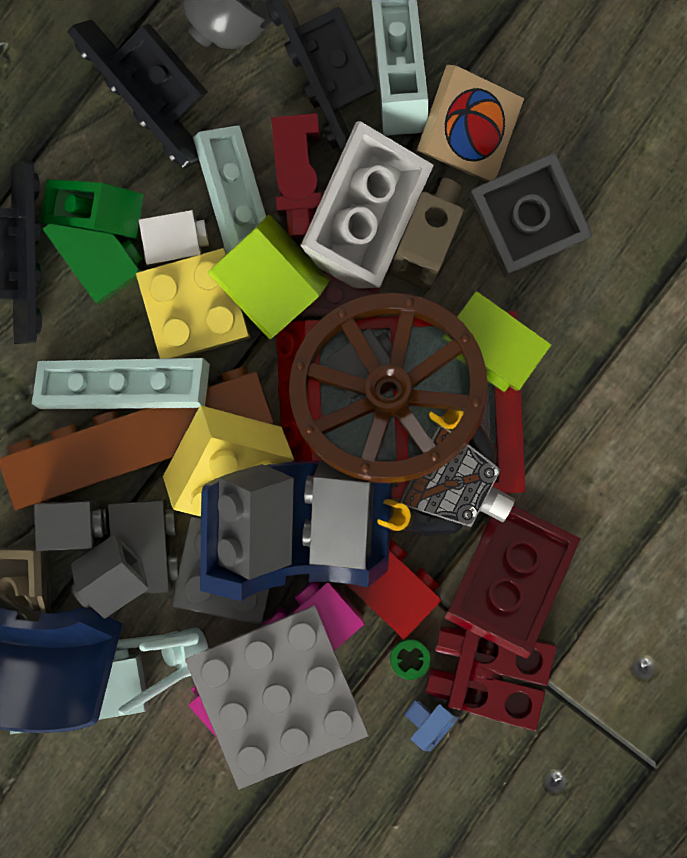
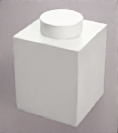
M193 210L139 220L146 264L150 268L201 255L202 248L209 246L205 220L196 221V215Z

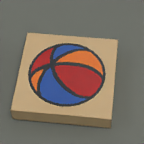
M446 65L417 151L485 182H490L497 178L524 98L456 65Z

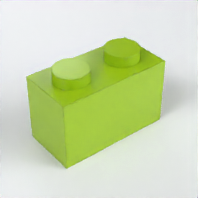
M477 291L471 296L457 316L469 329L479 345L487 370V381L504 393L508 387L515 391L520 390L551 347L549 342ZM446 334L442 337L448 343L452 341ZM462 354L456 357L458 361L467 366Z

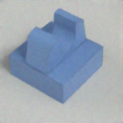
M416 700L404 712V715L419 728L410 739L423 751L429 752L434 749L460 718L445 705L439 704L432 712L423 703Z

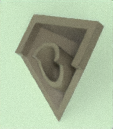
M36 547L0 548V601L14 611H18L20 615L29 621H39L41 613H52L50 550L36 551Z

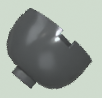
M182 0L184 14L192 24L188 28V32L205 47H209L214 43L224 49L241 48L256 40L273 22L266 6L261 0L255 6L252 5V0Z

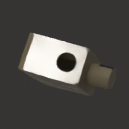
M440 177L437 179L432 194L427 192L421 193L388 274L430 291L464 212L462 207L456 205L463 190L460 184ZM428 223L434 224L438 228L432 227Z

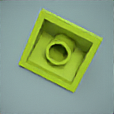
M270 214L260 221L207 272L269 339L277 335L313 303L330 282V279L297 243L289 237Z

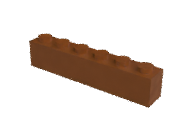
M246 366L225 372L220 374L223 383L207 388L206 407L269 424L275 423L257 371L248 374ZM136 408L137 412L120 417L118 410H113L93 417V427L77 432L75 424L49 432L51 441L37 446L34 445L33 439L7 446L9 455L0 458V469L14 510L23 509L173 458L199 408Z

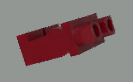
M317 113L271 117L277 184L281 196L276 197V208L279 216H287L288 235L292 239L305 237L322 199V192L317 193L318 179L315 170L309 164L308 142L320 141Z
M441 627L435 651L457 656L458 661L455 673L431 667L426 692L439 699L447 700L449 708L463 710L536 731L546 692L544 687L505 679L503 675L547 686L557 646L554 642L537 639L532 653L526 659L467 629Z

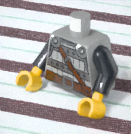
M447 410L441 417L432 411L429 413V417L439 424L431 439L435 446L441 443L454 430L464 411ZM479 425L468 445L452 461L428 475L410 480L399 502L385 499L383 503L393 507V516L388 521L378 519V524L394 531L405 530L423 536L455 534L461 530L463 525L471 527L480 511L504 522L516 498L493 487L501 469L495 465L497 452L482 426Z

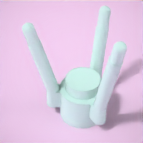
M193 627L163 635L119 639L116 648L118 650L137 647L141 651L161 649L166 664L170 667H177V670L122 705L118 709V713L120 715L127 714L182 678L191 676L185 659L208 649L203 632L199 628Z

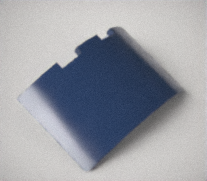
M320 461L285 462L266 465L294 478L292 564L250 580L218 565L219 478L206 483L201 492L200 591L242 601L262 590L285 585L286 576L308 574L309 582H336L369 587L388 571L390 529L379 525L377 521L378 519L383 521L391 519V506L383 502L385 499L392 500V483L375 482L372 543L366 568L355 569L309 564L310 547L303 546L302 539L305 519H311L312 504H307L304 501L306 479L308 475L314 476Z
M83 606L66 612L41 613L39 621L18 620V611L0 608V730L55 733L74 731L95 725L100 716L123 623L110 617L104 619L95 610Z

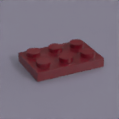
M514 505L504 522L490 517L444 618L527 659L532 653L581 538Z

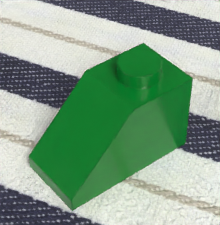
M47 179L39 222L45 225L55 224L110 233L116 237L136 239L139 220L142 218L141 210L144 194L105 183Z
M48 224L43 228V231L95 303L102 305L137 280L136 273L141 272L138 264L144 261V259L129 238L121 243L114 234L55 224Z

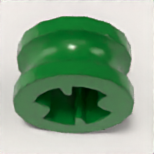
M405 638L399 640L393 646L390 653V662L393 671L399 677L407 680L418 679L430 667L431 657L428 648L422 641L416 638ZM416 647L422 652V655H418V659L423 660V662L417 669L410 665L404 670L398 664L403 661L402 657H398L399 652L403 648L410 652Z

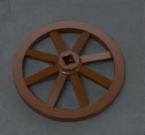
M382 293L360 297L328 313L309 331L302 341L292 364L289 382L292 412L298 429L311 450L337 471L356 479L376 483H396L417 479L440 469L452 461L468 445L481 423L486 407L488 388L483 355L474 336L465 324L446 308L435 302L401 293ZM378 315H400L389 365L381 366L355 322ZM415 318L434 325L452 340L406 373L404 371ZM343 330L369 376L367 379L315 364L314 362L329 340ZM460 354L463 355L470 374L469 395L413 389ZM309 379L366 397L313 420L308 405ZM390 389H396L397 395L393 398H384L381 395L390 391ZM411 405L464 411L454 430L441 443L435 446L409 407ZM369 413H376L361 458L346 453L324 436V434ZM391 417H397L421 451V455L400 461H377Z

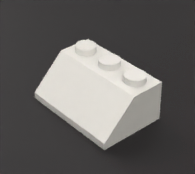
M361 121L356 122L302 241L301 247L319 269L354 288H380L434 165Z

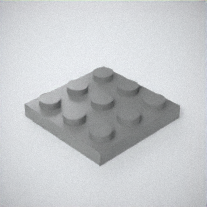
M316 605L295 612L185 659L238 790L369 736Z

